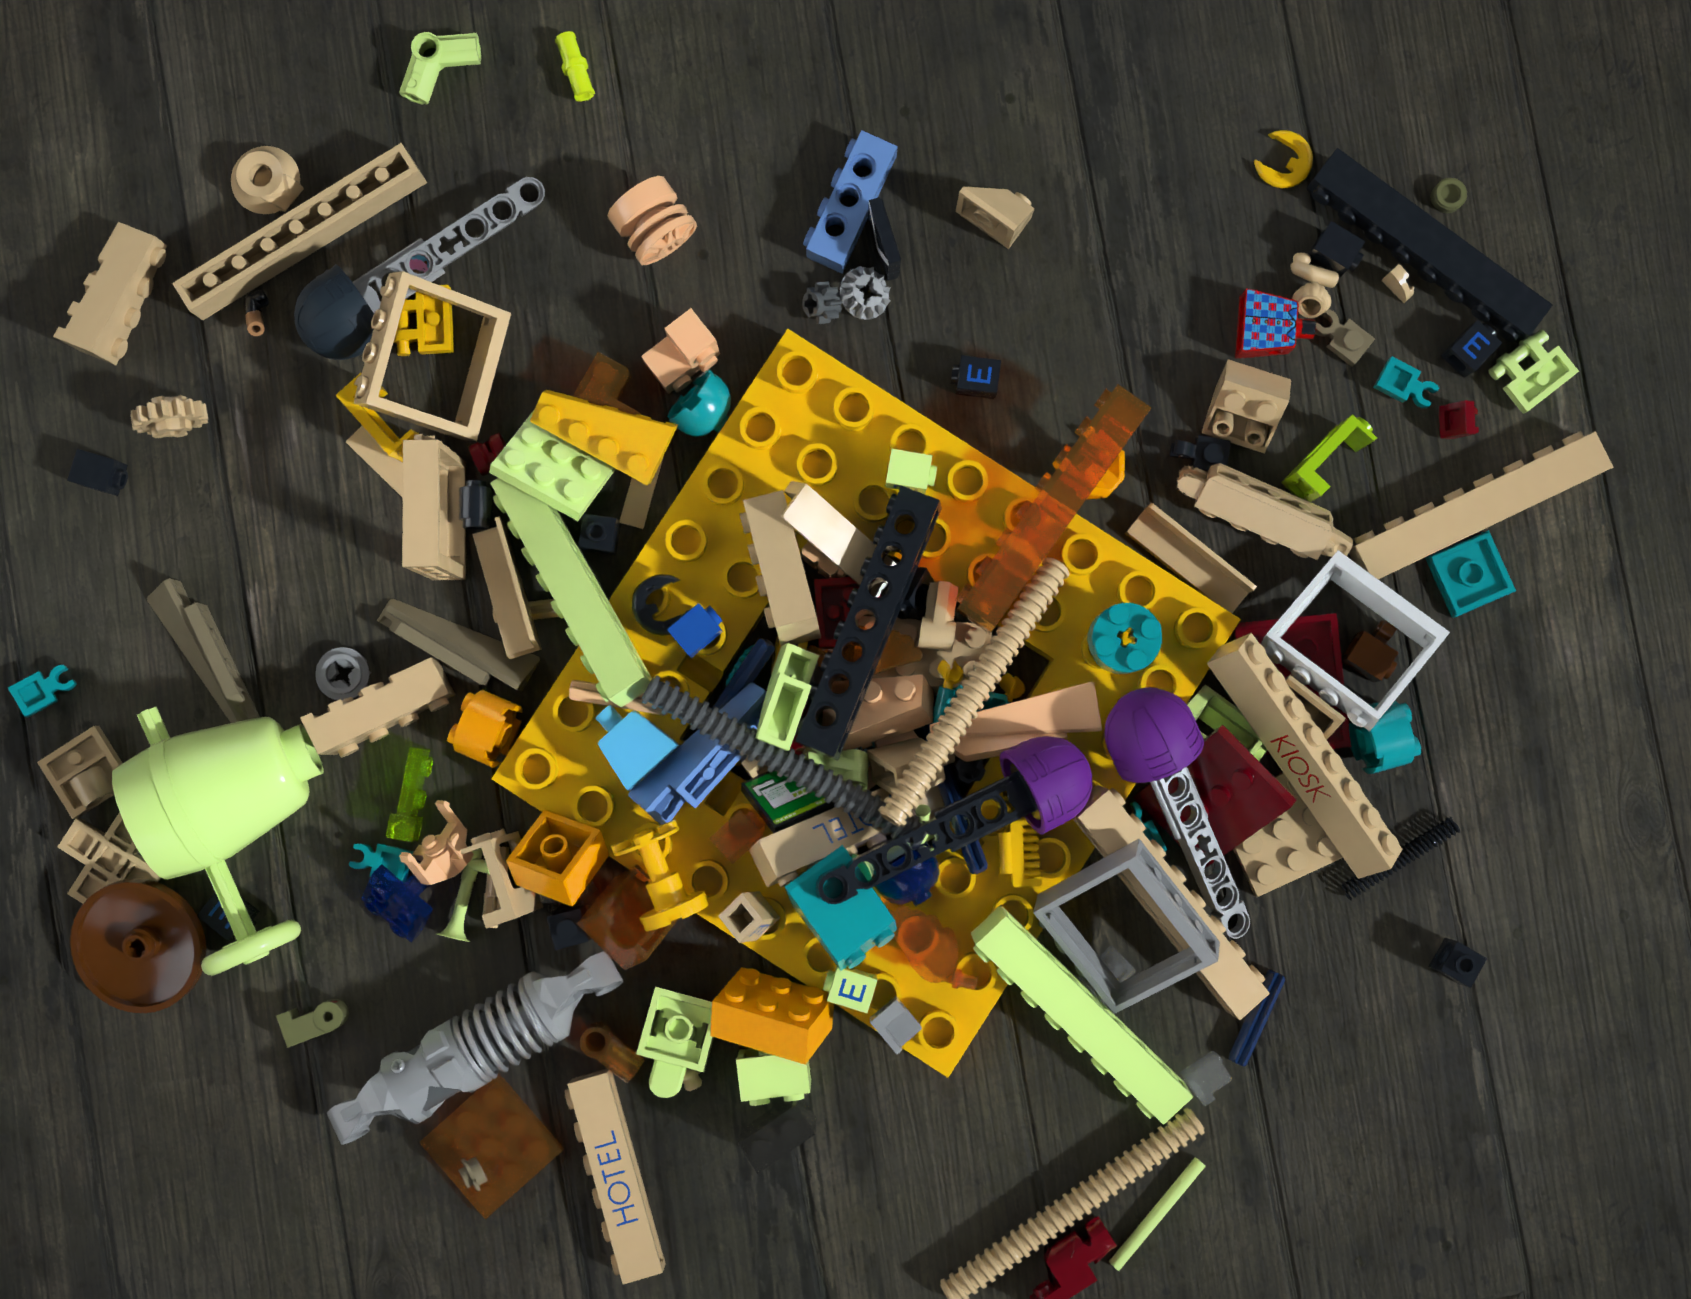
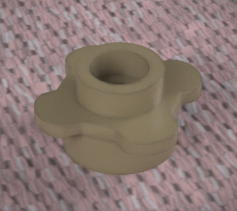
M476 1157L468 1161L463 1158L461 1162L464 1167L458 1170L467 1189L474 1186L478 1192L481 1190L479 1186L488 1181Z

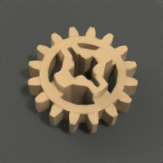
M182 395L151 398L152 402H148L147 406H137L136 410H131L130 414L133 430H137L138 433L147 432V435L152 434L154 438L183 437L188 435L187 431H191L192 427L200 428L202 424H207L209 420L205 403L202 404L200 400L193 402L192 399H187L186 396Z

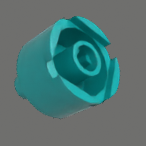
M1120 603L1104 610L1093 620L1088 630L1087 642L1093 659L1102 669L1114 674H1128L1147 667L1157 657L1162 644V628L1156 617L1145 607L1134 603ZM1126 631L1129 633L1128 638L1131 640V643L1122 647L1120 645L1121 639L1117 637V634Z
M1394 701L1371 731L1349 723L1350 748L1356 761L1363 760L1367 767L1362 768L1365 773L1374 774L1410 764L1415 756L1421 754L1420 742L1414 736L1410 724L1412 713L1406 703L1399 704L1397 701ZM1380 702L1372 703L1369 705L1375 709V707Z

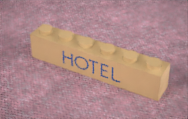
M937 785L931 787L928 791L925 790L923 792L925 797L917 801L919 805L924 804L930 807L931 814L929 815V820L935 818L934 812L945 807ZM883 788L873 791L871 794L874 797L876 795L881 796V801L883 802L886 797L892 796ZM840 806L759 839L749 852L766 887L768 888L779 883L782 888L799 877L798 874L810 869L841 845L844 846L851 856L857 854V848L867 845L869 849L879 846L887 841L886 836L891 833H882V828H873L871 822L866 824L862 822V817L854 818L851 811L845 813L843 811L844 808ZM912 809L911 812L913 813V815H912V817H913V816L916 815V814H915V809Z
M610 1067L572 1078L567 1084L569 1089L565 1090V1098L569 1109H574L578 1122L574 1123L575 1135L579 1143H584L587 1155L583 1156V1163L587 1175H593L596 1188L592 1189L593 1200L597 1209L602 1208L605 1218L601 1226L605 1241H611L614 1254L611 1255V1264L614 1274L621 1276L622 1284L661 1274L666 1263L612 1069Z

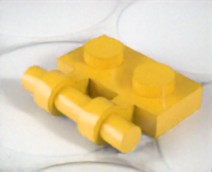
M440 285L451 290L449 285ZM418 291L416 292V299H405L394 338V343H397V355L409 356L410 343L418 342V352L420 354L454 353L452 304ZM416 313L417 329H409V314Z

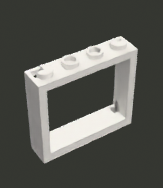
M1338 550L1265 635L1261 645L1272 662L1280 663L1300 683L1309 685L1317 691L1321 699L1327 704L1341 709L1347 714L1353 724L1371 731L1450 632ZM1330 579L1424 648L1375 709L1281 639L1283 634Z

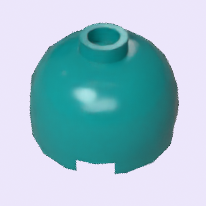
M707 370L692 382L695 386L684 397L680 395L667 415L671 423L678 425L677 429L695 437L705 436L712 430L719 433L729 418L727 413L731 407V394L727 385L720 377Z

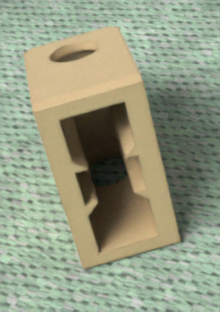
M913 738L867 750L872 782L891 794L892 788L898 787L897 780L904 778L903 771L910 769L909 762L911 760L915 761V753L917 751L921 752V744L923 742L927 743V741L922 738ZM954 752L952 755H947L949 760L946 764H941L943 769L940 773L936 772V780L929 783L931 787L944 782L945 773L943 766L955 762Z

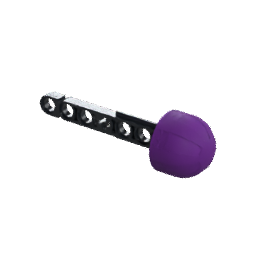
M1051 736L1032 738L1001 752L1000 765L1004 778L934 812L935 818L852 858L846 866L840 864L824 872L816 881L815 889L817 895L828 904L842 903L858 895L856 889H870L948 849L953 853L1022 817L1039 834H1044L1064 824L1083 810L1091 794L1092 772L1086 757L1071 742ZM1003 792L1004 799L999 795V793ZM988 799L994 800L999 808L996 817L990 820L984 818L981 813V806ZM961 814L966 818L968 826L963 834L956 835L950 829V821L955 815ZM924 831L930 835L934 834L936 839L931 842L933 848L929 849L926 846H920L914 849L918 854L914 858L913 851L909 844L906 843V839L910 838V843L916 844L924 839L922 834ZM893 846H900L905 851V860L899 866H892L887 860V852ZM866 861L873 866L874 874L869 881L861 882L856 878L855 869L859 863ZM829 878H838L842 883L841 893L834 898L827 897L823 891V884Z

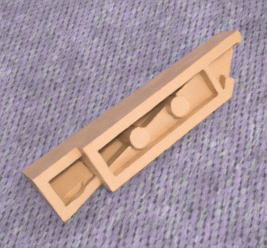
M1094 682L978 711V716L975 719H971L972 725L969 728H965V736L959 737L961 741L959 745H954L953 748L958 758L969 762L1000 756L1001 752L1036 737L1051 736L1068 741L1067 733L1102 731ZM936 722V723H933V724H930V725H929V727H930V733H931V734H933V732H934V731L932 730V727H933L935 724L939 725V722Z

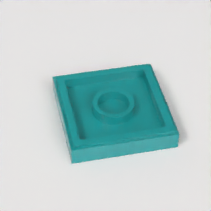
M1489 530L1425 557L1452 618L1516 591Z

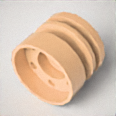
M664 176L648 178L628 190L614 203L607 215L621 237L631 236L627 243L628 247L632 252H636L635 256L641 265L655 263L674 252L689 239L697 227L694 218L691 215H687L688 212L684 205H674L677 195Z

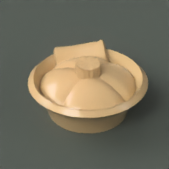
M260 146L244 153L237 160L231 174V187L237 201L244 208L258 214H272L278 211L286 212L304 190L300 184V173L294 159L285 151L272 146Z

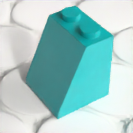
M843 845L785 886L793 908L840 971L847 966L851 969L859 965L866 958L865 953L875 945L878 948L886 945L895 936L893 932L897 930L895 919L873 888L856 889L858 895L839 904H828L817 895L815 887L819 876L840 864L846 866L852 859ZM857 866L855 869L856 878L861 882L868 881ZM835 877L827 879L823 884L824 894L829 898L837 897L842 891L841 881Z

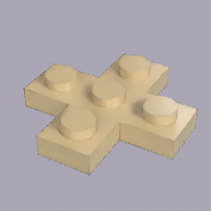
M120 812L106 833L82 818H76L58 845L59 849L85 864V867L67 893L82 904L95 892L120 880L147 879L159 882L161 878L148 866L144 858L137 854L138 849L125 827Z

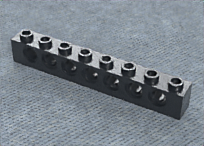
M901 486L898 495L893 493L886 508V513L889 514L885 526L879 525L875 533L873 544L877 546L872 558L867 556L863 562L860 576H863L859 589L853 588L847 602V607L850 608L845 621L841 619L834 633V639L837 640L833 652L828 651L822 661L820 670L824 674L820 683H814L810 690L807 702L811 705L806 717L801 716L795 733L797 735L796 742L800 746L839 760L941 512L940 500ZM909 520L915 524L914 529L908 534L897 532V526L902 521ZM895 551L902 555L901 561L894 566L884 563L885 556L890 552ZM877 583H885L889 586L887 594L880 598L873 597L871 595L872 587ZM871 614L875 616V624L870 629L863 630L858 627V621L863 615ZM851 646H859L862 648L861 657L854 662L845 660L846 650ZM840 677L847 678L849 680L848 689L842 694L833 693V682ZM826 709L834 710L836 713L835 721L829 726H821L818 721L820 713Z

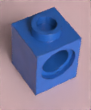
M698 603L667 630L684 651L693 658L723 632L718 626L723 620L710 605L704 609Z

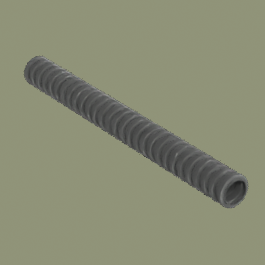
M658 675L652 678L642 696V703L646 704L649 702L653 704L651 708L656 709L658 707L662 709L661 713L664 715L667 712L672 715L671 719H681V724L685 725L688 723L691 725L690 729L695 730L697 728L701 730L700 734L703 736L705 734L710 735L709 739L712 741L715 738L720 741L719 745H729V750H738V755L743 756L745 754L749 756L748 760L751 762L755 759L758 761V766L766 765L769 772L777 771V776H786V781H795L797 787L800 788L803 785L806 787V792L814 791L817 798L825 797V802H834V807H843L845 813L851 811L854 818L862 817V822L866 824L871 822L873 828H882L881 832L884 834L891 833V838H895L927 822L925 820L920 822L919 817L914 815L911 818L905 819L907 822L905 827L893 825L884 819L878 811L880 806L885 807L886 805L885 802L881 801V796H872V791H863L862 786L859 784L855 787L852 785V780L844 781L841 774L833 775V770H824V765H815L813 759L807 761L804 759V754L796 755L793 748L786 751L755 739L756 728L748 729L747 723H737L738 719L736 717L728 718V713H719V708L713 707L712 709L708 707L709 703L706 701L702 704L697 696L694 698L689 697L690 693L688 691L680 692V687L677 685L674 688L669 686L670 682L667 680L665 683L660 681L661 677ZM925 831L922 833L923 838H925L927 834ZM910 838L906 839V843H910ZM923 840L916 844L910 843V847L912 849H916L921 845Z

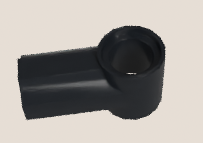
M955 755V762L950 765L957 783L968 788L971 782L981 781L986 772L982 764L984 759L965 762Z

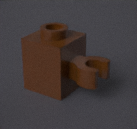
M1381 620L1375 628L1373 635L1366 631L1356 633L1341 656L1342 663L1371 682L1382 681L1383 678L1388 679L1397 666V662L1394 660L1399 652L1388 646L1387 642L1397 628L1388 621Z

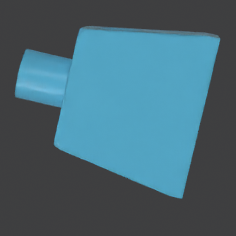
M609 705L595 718L608 732L597 744L627 790H632L680 746L675 740L635 710L631 711L625 718H622L612 705Z

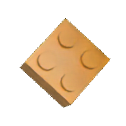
M543 810L506 859V862L517 886L573 907L606 861L609 853L601 830Z

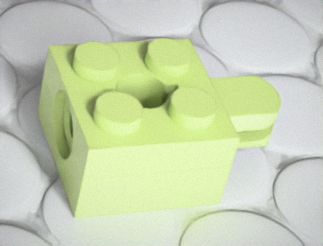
M655 987L636 1053L637 1055L655 1059L649 1078L650 1090L655 1095L661 1098L675 1096L682 1087L687 1068L705 1072L714 1037L710 1036L712 1002Z

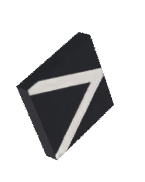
M880 197L869 200L868 222L886 279L889 281L898 278L901 257L883 200Z

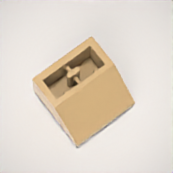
M1228 359L1216 385L1202 433L1218 439L1230 440L1231 443L1265 454L1289 403L1291 379Z

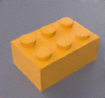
M741 967L712 1001L710 1036L806 1065L832 1030L834 1003L827 1001L829 992L823 991L818 987H808L791 982L787 978H777L760 973L756 969Z

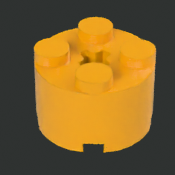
M480 690L476 694L469 692L461 705L463 714L458 724L456 723L452 726L447 741L453 744L455 752L495 768L501 763L495 759L500 753L507 755L516 739L521 720L516 719V712L522 713V707L485 690Z

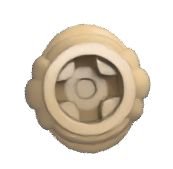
M1318 282L1306 283L1296 290L1292 297L1293 300L1298 301V312L1306 318L1318 317L1331 306V297L1324 286L1319 285Z

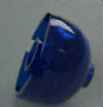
M927 841L920 845L931 849ZM913 850V855L915 858L918 856V854ZM905 855L890 865H901L905 860ZM936 856L874 887L885 900L892 904L903 905L912 901L916 907L933 896L929 889L938 881L940 874L939 862Z

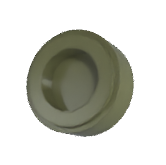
M1455 178L1441 180L1431 192L1433 206L1442 213L1457 211L1467 198L1465 185Z

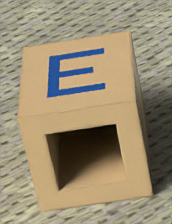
M760 891L741 893L718 915L739 943L758 940L780 919V916Z

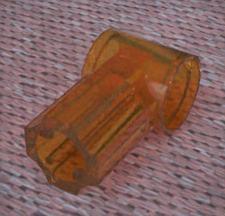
M603 1022L590 1023L580 1038V1047L583 1053L591 1058H595L626 1084L645 1061L643 1056L637 1055L633 1048L612 1033L610 1027ZM592 1032L601 1033L605 1038V1044L601 1047H593L588 1042V1035Z

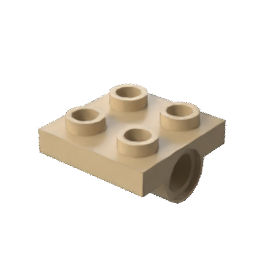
M93 726L37 763L71 818L76 819L114 795L112 771L121 765L122 761L100 726Z

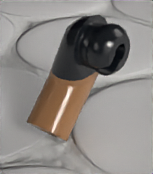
M256 290L254 293L249 292L245 297L247 330L253 336H260L265 331L261 308L269 305V299L263 290Z

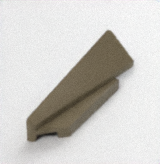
M170 578L164 580L147 597V601L231 723L260 718L208 606L196 602L191 604L181 581Z
M396 599L388 601L377 619L378 622L388 627L393 633L481 685L487 686L492 676L515 690L523 691L540 662V657L531 653L509 659L503 642Z

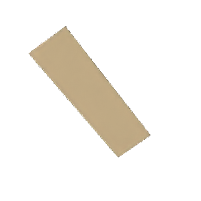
M361 426L346 443L403 498V463L389 456L368 431Z
M663 458L649 485H645L634 478L631 479L620 523L641 529L644 528Z

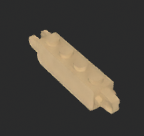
M1224 464L1212 465L1208 472L1189 465L1179 470L1177 488L1182 493L1184 492L1185 495L1196 499L1194 507L1199 508L1201 513L1208 517H1220L1229 521L1238 530L1252 531L1270 544L1276 545L1279 543L1290 548L1297 556L1302 558L1311 557L1318 560L1321 554L1333 557L1338 550L1347 556L1353 546V539L1333 527V517L1329 510Z

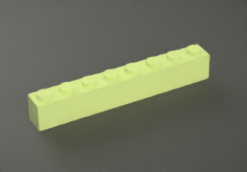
M500 478L492 481L490 484L496 493L493 496L495 504L502 513H507L510 521L507 522L510 531L517 539L521 538L525 546L521 549L524 557L532 566L535 564L539 571L536 575L537 581L546 592L550 591L554 599L550 602L553 610L559 618L566 620L569 627L565 631L575 646L579 645L584 653L580 658L585 668L591 674L595 673L599 681L596 684V688L601 697L606 702L611 700L618 706L623 707L645 693L652 677L558 510Z
M999 905L971 932L975 943L973 949L976 954L986 963L992 960L999 967L997 972L1001 978L1010 986L1015 982L1023 990L1020 994L1025 1001L1033 1008L1039 1005L1046 1012L1044 1017L1057 1031L1063 1028L1069 1034L1067 1039L1080 1053L1086 1050L1092 1056L1090 1059L1092 1064L1103 1075L1109 1072L1115 1078L1113 1082L1126 1097L1132 1094L1138 1100L1136 1104L1149 1119L1155 1116L1164 1125L1193 1098L1186 1083L1002 905Z

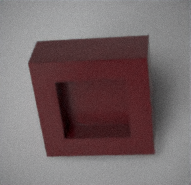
M1464 400L1439 406L1440 439L1450 440L1475 435L1479 432V427L1475 426V415L1478 414V409L1474 407V401Z

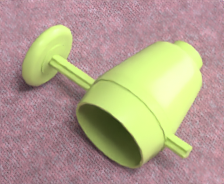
M157 707L142 711L137 717L150 747L112 771L113 791L125 827L136 848L148 866L159 877L168 880L203 869L208 874L237 941L205 957L201 964L203 972L213 976L241 963L247 965L267 956L270 950L296 939L300 935L301 927L295 920H286L273 927L269 926L256 932L225 860L258 839L306 803L310 793L307 780L323 774L324 771L321 759L304 726L299 724L284 731L281 725L272 718L261 717L184 733L170 738Z

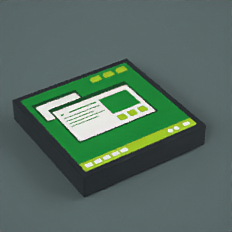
M775 770L772 772L767 771L741 783V792L773 834L835 808L834 802H825V797L823 796L817 798L814 791L806 792V787L802 785L799 788L796 786L795 781H786L787 777L784 775L782 777L777 776V771Z

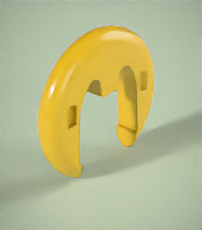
M1279 130L1268 134L1270 138L1276 139L1293 149L1299 159L1290 158L1286 165V168L1291 171L1288 174L1280 173L1263 165L1262 162L1254 160L1255 169L1260 178L1276 188H1291L1303 182L1309 175L1313 164V154L1308 142L1301 135L1288 130Z

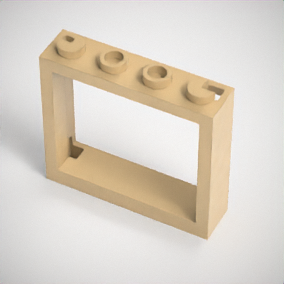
M404 271L389 273L385 286H382L380 289V294L383 296L380 308L376 310L371 321V327L374 329L371 341L366 344L363 350L362 360L365 363L361 375L357 377L354 383L357 386L353 404L461 440L477 441L511 313ZM408 288L484 316L455 423L379 397Z
M416 434L414 435V440H403L402 567L431 580H466V529L463 528V521L459 520V488L466 486V461L459 457L456 452H453L450 447L444 445L442 441L435 440V436Z

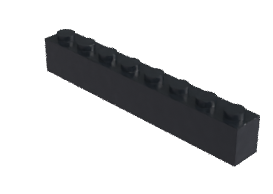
M1339 148L1333 152L1306 188L1311 192V196L1315 201L1322 205H1329L1336 210L1341 220L1350 225L1355 224L1362 229L1370 241L1375 244L1384 245L1391 251V255L1397 261L1410 264L1418 270V275L1423 280L1429 283H1436L1445 290L1444 293L1449 299L1457 303L1462 302L1471 309V313L1475 318L1492 324L1499 329L1498 333L1510 342L1519 344L1520 341L1530 337L1553 306L1549 301Z

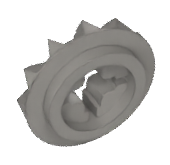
M859 266L849 271L843 277L840 284V298L845 309L854 317L864 320L873 319L881 315L890 302L889 291L891 287L887 286L884 281L885 275L874 271V267L866 268ZM868 283L869 292L873 293L874 296L867 298L864 302V293L859 291L858 288H863Z
M340 647L328 651L321 657L316 667V682L320 690L331 699L344 700L349 697L356 698L359 696L358 692L361 689L368 687L367 683L371 672L369 671L367 660L360 653L350 648ZM338 665L345 669L355 667L348 674L350 684L344 680L333 681L339 674Z

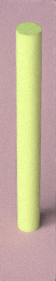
M1195 1157L1109 1260V1263L1118 1271H1120L1205 1168L1206 1165Z

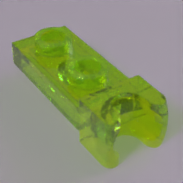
M420 747L409 748L397 813H390L386 831L387 838L408 842L419 840L423 817L417 815L418 810L423 809L426 801V790L422 789L425 777H429L432 770L433 758L429 757L430 749Z

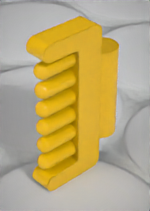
M1022 817L1009 824V832H998L1000 874H1011V884L1013 887H1039L1042 885L1041 879H1025V877H1039L1041 871L1025 869L1039 868L1041 863L1039 861L1024 862V860L1039 859L1040 854L1037 852L1024 853V851H1038L1040 846L1039 844L1023 843L1038 842L1040 838L1038 835L1023 836V834H1034L1037 832L1032 827H1023V825L1030 824Z

